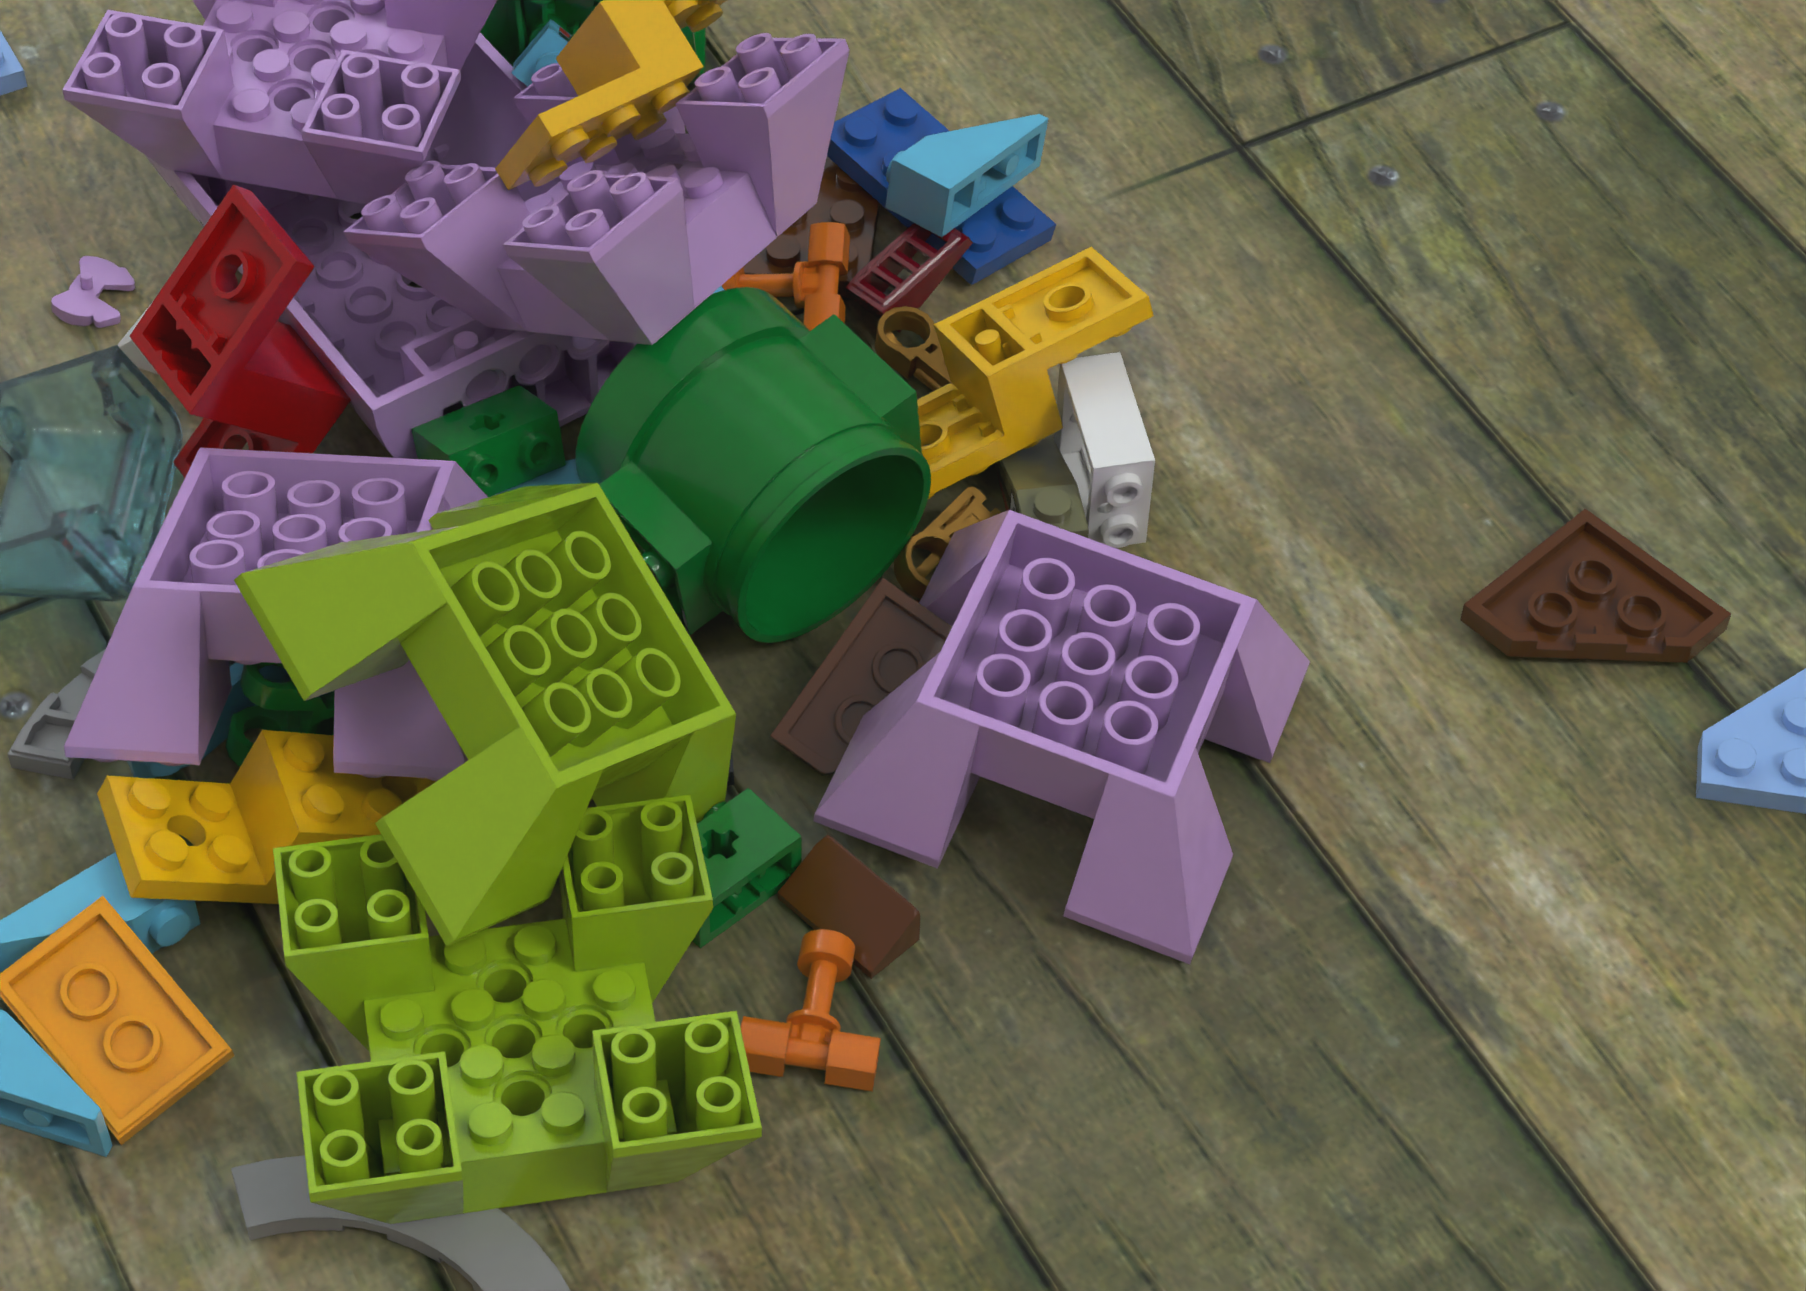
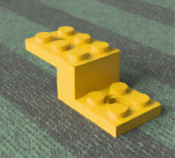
M603 0L599 2L556 57L557 62L577 92L578 97L538 114L495 168L506 188L511 190L530 180L535 187L542 186L561 175L568 168L566 163L582 157L585 163L593 162L614 149L618 144L617 139L631 133L634 140H639L663 126L667 121L663 113L675 107L676 103L690 92L687 88L688 84L704 67L681 29L688 26L692 32H697L706 28L722 16L723 11L720 5L728 0Z
M1089 247L934 324L951 383L917 399L922 455L927 460L931 472V487L928 499L934 496L936 492L968 476L977 475L985 471L990 465L1022 449L1033 447L1043 438L1063 429L1047 369L1057 364L1067 363L1075 359L1079 353L1111 337L1121 336L1130 331L1133 326L1154 316L1149 296L1093 247Z
M262 730L231 783L107 775L97 795L131 898L279 904L273 848L379 835L381 833L375 824L379 819L436 781L416 777L383 776L369 778L360 774L334 773V735ZM181 836L188 839L193 846H188Z

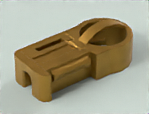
M907 306L895 307L885 312L879 319L875 341L877 355L908 379L914 374L918 380L932 391L951 383L935 331V323L929 315L917 308ZM902 329L913 331L920 335L925 343L918 347L906 348L897 340L892 331Z
M973 486L966 488L922 532L913 536L895 559L894 572L896 579L903 590L913 597L922 598L930 582L925 577L939 564L955 531L1001 513L997 508L990 512L982 504L986 500V496L979 489ZM921 548L932 552L915 569L911 558L913 549Z

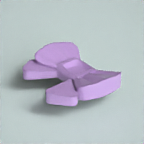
M83 256L79 261L80 274L72 282L69 290L52 298V312L62 321L71 325L89 326L94 322L96 327L102 328L120 323V312L98 297L103 289L133 291L135 289L134 279L124 267L120 268L103 258Z

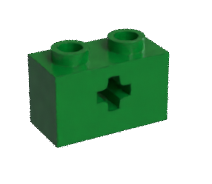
M520 385L411 428L417 459L456 461L487 497H491L566 465L557 410Z
M749 788L729 802L723 801L714 805L705 814L702 821L697 823L713 897V909L693 939V942L700 949L778 893L802 862L801 835Z

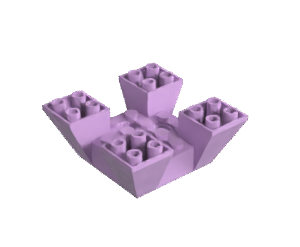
M192 0L205 19L203 26L107 10L65 84L63 95L66 101L165 169L368 204L379 197L392 194L406 183L405 175L411 169L421 167L461 81L460 70L497 0Z
M769 33L751 36L736 47L737 54L724 65L711 69L696 79V87L679 100L675 107L663 113L667 119L663 126L639 140H634L631 133L617 139L618 144L614 149L593 162L585 163L582 157L566 163L568 168L559 176L561 181L545 194L537 195L524 202L517 187L511 190L506 188L495 167H479L477 163H469L462 166L442 165L438 161H429L423 163L421 167L411 169L405 175L406 183L392 194L379 197L368 203L361 210L362 217L344 230L343 233L348 243L489 328L653 345L817 203L850 51L845 39L816 38L814 34H803L794 38H772ZM553 63L535 72L531 77L532 84L513 99L519 111L531 124L538 114L578 97V94L559 63Z
M199 448L131 589L65 742V757L88 758L99 762H114L118 760L157 762L166 766L200 765L232 689L229 660L244 665H253L261 662L282 663L234 581L235 578L243 572L341 542L434 530L428 521L434 514L488 498L487 495L456 461ZM410 660L402 667L335 690L334 773L360 774L369 778L399 776L428 778L432 781H438L468 761Z
M1007 510L955 531L919 602L951 625L952 629L941 651L863 715L814 814L813 821L938 869L980 776L1093 818V825L1063 916L1190 964L1233 857L1229 840L1198 753L1204 739L1270 763L1310 661L1259 601L1249 596L1012 510Z

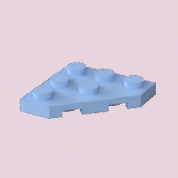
M1806 668L1702 732L1697 754L1696 798L1806 814Z

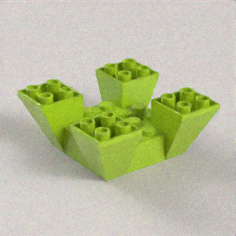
M598 483L520 487L436 513L428 520L434 530L341 542L243 572L234 579L304 701L402 667L410 660L462 748L468 761L375 823L446 946L538 906L550 898L591 798L596 806L691 795L696 823L702 821L705 814L714 805L725 801L736 713Z
M691 795L587 808L559 874L563 919L488 928L449 946L445 945L440 935L429 936L425 909L381 834L273 848L285 966L370 1052L371 1059L370 1062L296 1072L311 1203L388 1224L410 1222L675 1183L762 1137V1126L737 1011L655 1021L652 1003L713 909V897Z

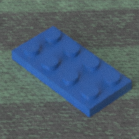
M899 88L835 121L827 157L885 208L889 182L886 180V172L893 157L898 152L907 150L925 136L948 132L949 130L904 90ZM1012 186L955 227V229L968 236L973 243L954 265L953 269L969 284L973 285L1051 241L1056 223ZM887 209L907 228L914 223ZM931 234L925 241L937 250L946 244L945 241L934 234Z

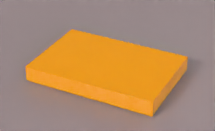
M101 896L0 973V999L36 1043L101 1108L107 1129L120 1145H123L234 1057L233 1050L104 896Z

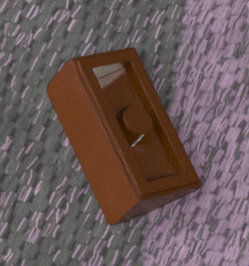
M828 834L816 843L778 891V899L814 930H833L849 937L855 945L853 964L871 979L919 941L920 913L916 907Z

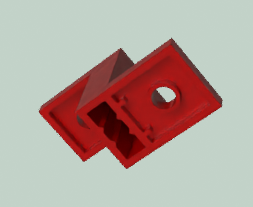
M232 185L129 336L188 413L203 417L201 423L173 461L184 478L199 448L242 450L244 445L248 443L249 450L314 453L351 401L350 397L291 325L277 321L315 266L255 194L248 189ZM243 264V276L238 285L235 273L239 266Z

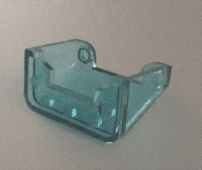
M118 345L0 383V446L14 459L0 505V596L110 602L126 600L163 525L177 468L173 461L180 453L182 447L183 433L181 423L171 404Z

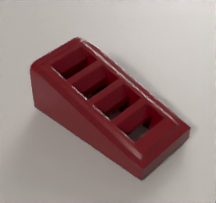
M913 223L863 267L845 289L862 308L878 319L885 312L895 307L907 306L919 309L973 242L968 236L954 228L943 237L934 234L946 242L943 247L937 250L925 242L934 233ZM917 251L928 258L922 265L912 260ZM903 269L911 273L906 280L898 277ZM889 286L894 288L888 296L883 294Z

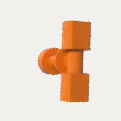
M821 222L811 224L808 261L796 262L793 273L745 274L744 267H742L722 285V288L727 290L750 287L764 290L774 297H794L796 307L804 309L803 324L810 331L833 314L845 324L846 306L841 296L838 295L839 276L848 274L850 234L845 224Z
M827 929L813 930L803 936L797 966L800 972L808 977L803 1008L790 1013L786 1018V1023L743 1016L740 1028L750 1072L783 1077L786 1065L826 1071L824 1084L873 1092L881 1038L840 1032L841 1026L839 1022L829 1015L835 983L846 980L851 974L855 945L849 937L840 932Z

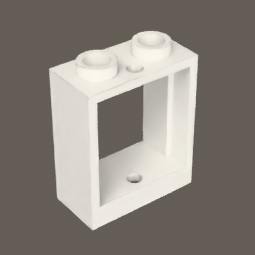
M1121 353L1078 357L1067 363L1060 364L1057 407L1063 429L1054 433V441L1077 482L1089 529L1088 538L1114 548L1146 543L1155 458Z

